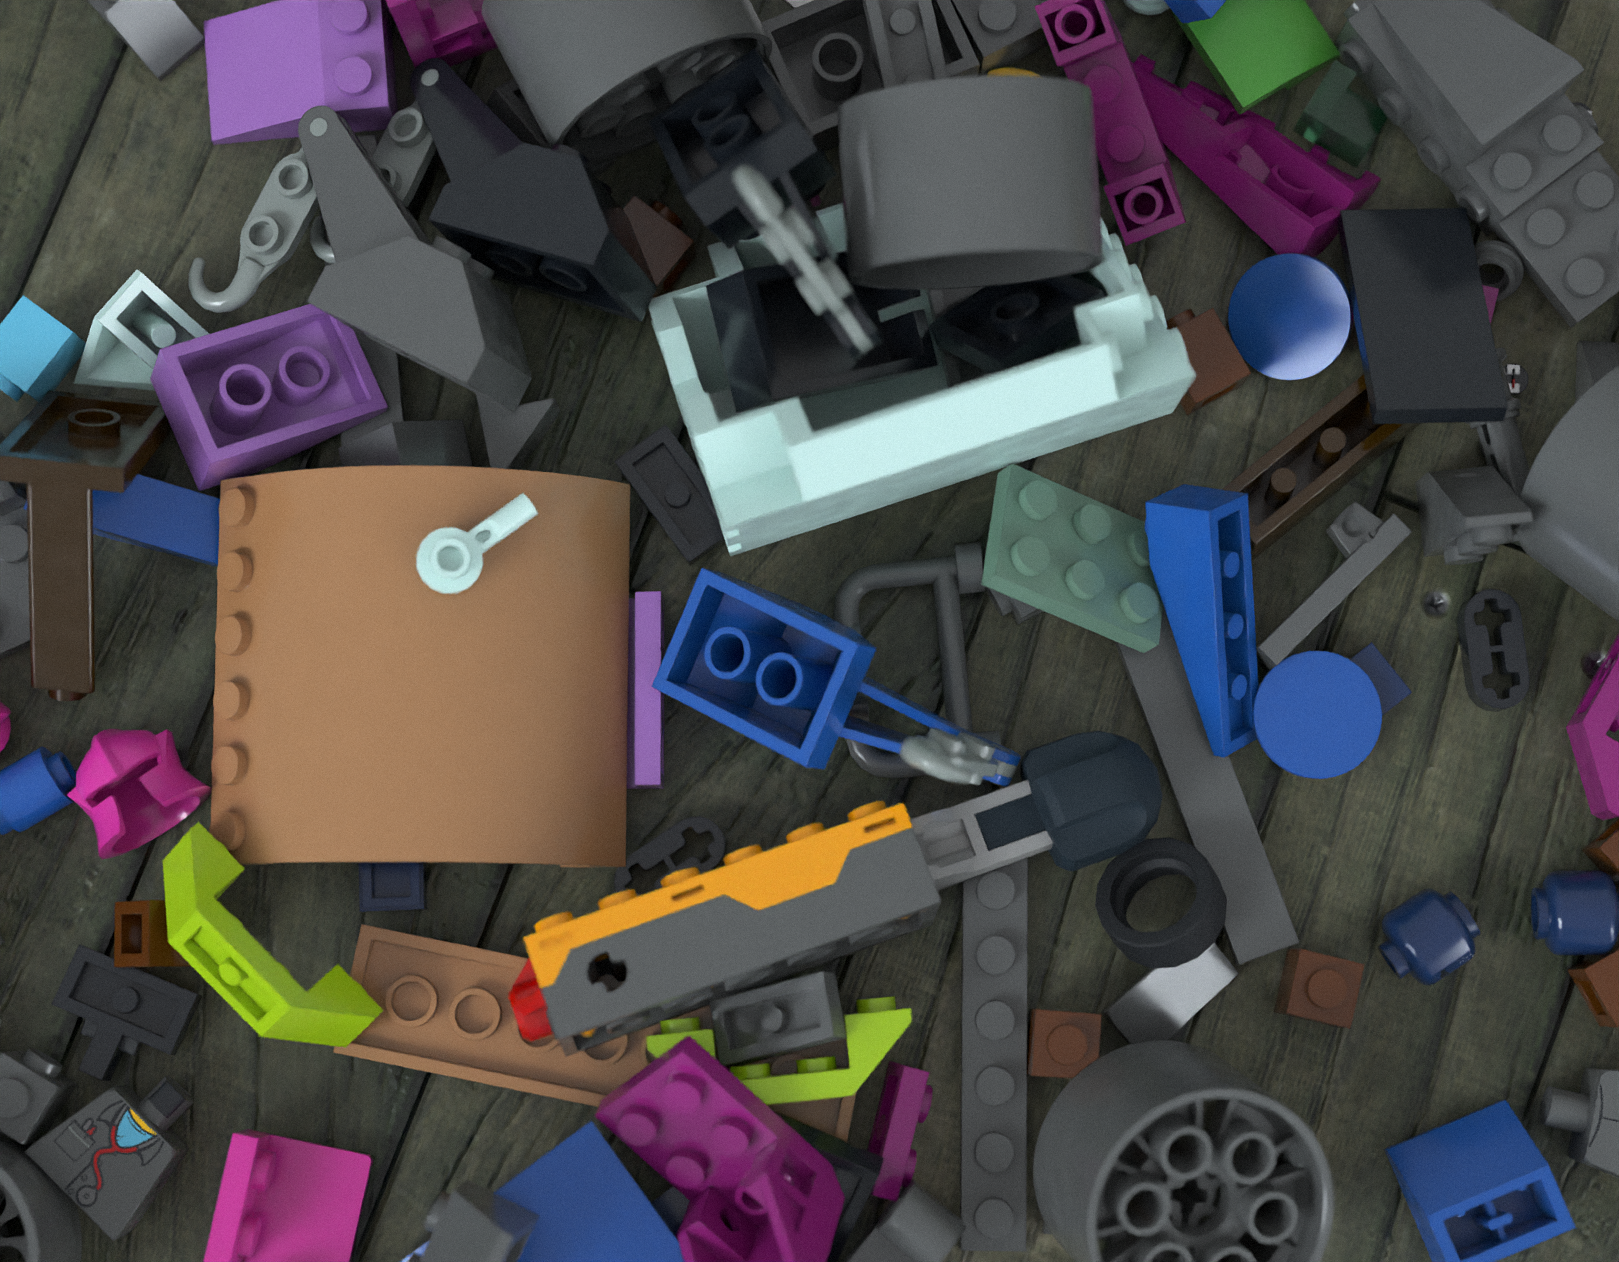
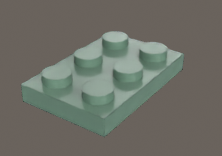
M1013 463L1001 470L997 475L981 585L1142 653L1159 645L1163 603L1149 564L1148 537L1145 532V522Z

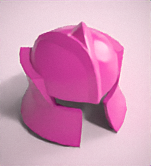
M107 729L100 731L92 738L91 748L84 756L76 772V787L67 796L81 806L91 818L97 836L98 856L101 859H110L141 847L183 821L208 799L212 788L196 779L183 767L171 731L166 729L155 734L149 730Z

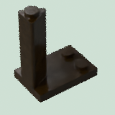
M49 390L0 444V481L26 483L31 687L48 689V695L52 699L76 701L86 697L88 693L95 692L93 490L124 493L170 433L172 428L159 401Z

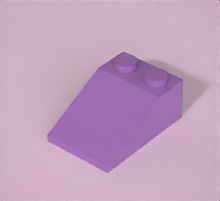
M278 0L204 21L211 139L214 145L299 137L298 125L301 117L307 110L315 106H327L347 120L353 132L386 130L391 118L398 112L391 12L386 0Z
M311 304L159 350L150 377L199 491L220 485L221 480L245 477L260 472L386 412L388 408L354 330Z

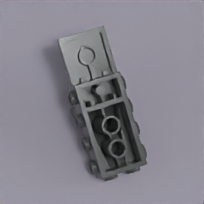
M1356 0L1343 13L1347 21L1334 42L1343 62L1354 75L1360 77L1378 99V103L1387 118L1402 129L1416 147L1418 155L1426 167L1437 174L1453 193L1458 206L1466 208L1468 219L1476 223L1486 236L1495 232L1502 242L1512 246L1519 253L1526 273L1570 328L1619 293V176L1598 152L1599 147L1604 142L1597 135L1598 126L1592 115L1581 105H1573L1564 94L1585 70L1577 59L1516 23L1506 10L1501 7L1495 8L1490 0Z

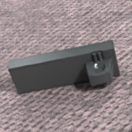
M1355 501L1326 529L1327 534L1346 559L1256 646L1257 663L1266 672L1277 666L1412 532L1395 514L1382 521Z

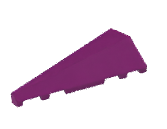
M1142 54L1139 55L1134 63L1132 62L1162 142L1277 254L1299 253L1312 257L1321 254L1339 233L1337 224L1341 210H1359L1372 196L1382 180L1367 170L1359 178H1356L1328 164L1329 150L1314 144L1308 152L1278 132L1275 129L1276 123L1249 109L1239 115L1229 99L1193 80L1185 88H1181L1153 73L1156 61Z

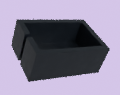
M846 251L837 252L836 254L847 274ZM820 256L814 257L818 264L823 262ZM778 263L741 270L706 285L736 413L771 406L796 397L803 399L892 380L937 366L924 309L915 310L884 322L880 321L878 311L920 297V290L872 288L851 283L863 309L883 339L881 343L854 360L822 313L818 315L813 310L797 286L795 278L784 264Z

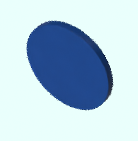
M1284 253L1259 261L1240 278L1230 299L1228 323L1236 348L1250 366L1272 378L1298 380L1322 372L1339 358L1351 335L1353 310L1350 295L1344 282L1331 267L1309 255Z
M1306 651L1284 659L1266 674L1254 698L1252 718L1256 737L1264 752L1275 764L1299 777L1327 779L1354 769L1370 754L1380 734L1382 708L1373 682L1357 664L1348 658L1332 652Z

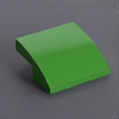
M1226 0L1211 19L1184 24L1172 11V15L1239 115L1282 88L1286 87L1289 90L1340 57L1338 49L1305 0Z

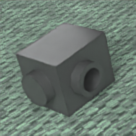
M28 1047L26 1052H2L0 1055L1 1132L21 1144L38 1141L47 1134L77 1086V1083L59 1073L63 1066L58 1061L32 1047Z

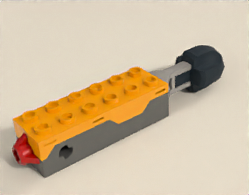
M1103 731L1073 734L1026 751L1020 764L1022 782L964 803L930 812L910 820L904 803L887 808L885 801L872 802L848 813L850 822L825 830L823 823H814L801 827L786 835L788 844L766 852L762 851L760 845L739 849L723 858L725 866L701 875L698 867L677 871L660 881L663 888L637 897L634 889L612 894L597 903L599 911L574 919L572 912L559 913L545 918L534 925L535 934L523 937L530 957L508 993L522 1037L529 1041H535L554 1034L555 1040H559L567 1057L659 1024L660 1021L670 1020L709 1006L711 1001L748 992L931 926L941 904L937 891L1047 850L1055 864L1067 871H1075L1120 855L1142 842L1158 820L1163 796L1157 768L1137 743L1123 736ZM608 973H613L618 982L625 981L621 987L607 992L602 982L596 983L600 977Z

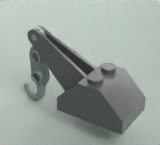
M315 106L307 110L301 117L298 125V134L302 148L297 153L288 155L277 163L242 228L238 271L230 286L221 292H212L207 289L203 280L205 260L197 257L193 260L188 273V287L193 299L202 308L215 313L232 312L245 305L256 293L260 283L292 257L318 206H320L336 263L324 268L307 302L359 334L515 412L532 376L510 296L490 282L495 272L470 258L471 254L441 237L436 236L432 243L364 148L347 120L327 106Z

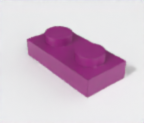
M890 1060L867 1151L884 1157L879 1176L870 1194L897 1201L900 1188H906L914 1174L916 1150L911 1148L916 1124H922L928 1116L933 1090L932 1086L927 1084L930 1072Z

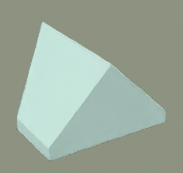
M136 270L94 316L74 384L155 391L150 377L159 350L208 335L209 333L143 273Z

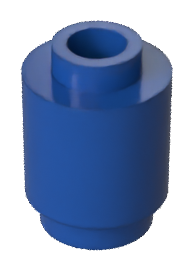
M40 747L0 770L1 835H5L12 830L22 833L74 802L67 794L76 786V770L63 752L59 751L53 755L45 747Z

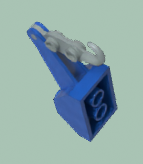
M701 568L651 686L809 768L825 769L838 737L899 753L907 763L940 779L980 785L982 779L998 785L1009 787L1022 757L1000 744L967 731L865 676L877 648L854 629L801 603L725 573ZM858 691L930 727L927 737H913L848 715Z

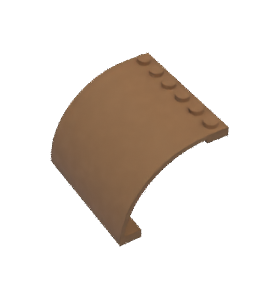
M421 465L315 468L221 480L215 632V687L213 697V756L211 762V823L209 833L227 848L240 865L321 862H444L560 865V867L565 868L626 867L630 484L551 472ZM522 493L532 502L538 515L482 554L483 566L481 572L470 588L456 594H443L432 590L422 581L417 570L416 555L421 542L431 532L440 528L453 527L468 532Z

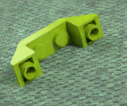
M199 822L195 824L163 860L168 942L261 1037L347 1047L384 1010L338 963L306 992L291 976L286 967L277 962L244 928L239 919L230 914L217 901L244 871V868L229 853L227 848L216 840Z
M895 996L856 1000L857 1013L844 1014L849 1067L836 1068L835 1056L796 1060V1073L771 1075L770 1063L730 1067L731 1073L766 1105L853 1096L911 1024V1008L896 1009ZM699 1017L660 1021L661 1034L646 1036L647 1050L657 1058L690 1035L717 1060L714 1028L700 1030Z

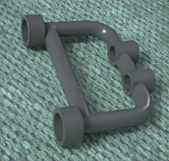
M980 541L954 543L955 556L880 563L855 570L843 580L835 595L834 620L854 629L860 635L859 603L867 592L875 589L933 584L946 719L973 733L959 594L985 592V586L981 585L983 561ZM858 691L848 715L870 722L867 695ZM999 730L974 732L978 736L1001 745ZM846 739L851 757L861 769L876 777L896 779L931 775L907 763L899 753H884L877 749V747ZM982 779V781H981V783H989V782H990V781L985 780V779Z

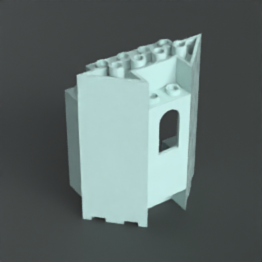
M843 203L816 211L835 252L846 251ZM1100 217L1103 262L1095 268L1070 276L1103 290L1105 298L1075 307L1079 334L1041 360L948 389L939 346H937L929 324L933 322L927 291L920 290V297L878 311L880 321L884 322L915 310L924 309L937 366L892 380L803 399L796 397L771 406L736 413L706 285L741 270L778 264L780 262L760 235L751 240H742L730 249L722 242L707 246L716 278L652 298L648 308L652 318L651 323L667 366L670 381L689 433L701 473L704 475L730 556L1007 467L1011 463L1017 464L1173 413L1196 377V373L1188 362L1187 351L1180 332L1177 328L1167 329L1165 315L1157 296L1148 295L1137 265L1135 263L1128 265L1118 235L1116 233L1109 235L1105 223ZM814 244L807 247L813 257L819 256Z

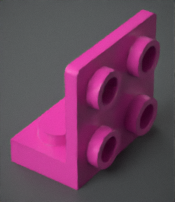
M251 1129L234 1132L230 1142L204 1262H351L373 1164L372 1156L366 1153Z

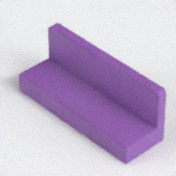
M661 591L635 592V598H629L627 789H664V693L651 687L664 658L665 600Z

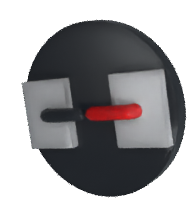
M1518 364L1505 365L1504 369L1511 395L1523 392L1529 381L1526 370Z

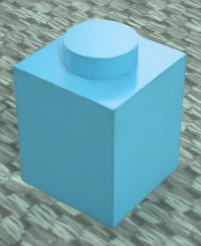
M23 295L0 324V390L17 402L25 392L39 402L49 390L54 391L83 354L86 343L73 331Z

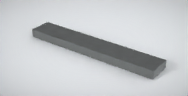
M1163 606L1159 645L1142 653L1116 641L1114 642L1190 844L1207 858L1220 879L1227 898L1226 921L1222 929L1236 965L1297 944L1299 939L1229 755L1224 758L1213 755Z

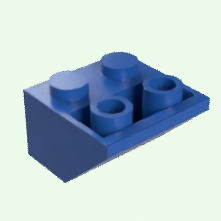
M1504 1099L1384 1149L1432 1262H1496L1576 1228L1548 1163Z

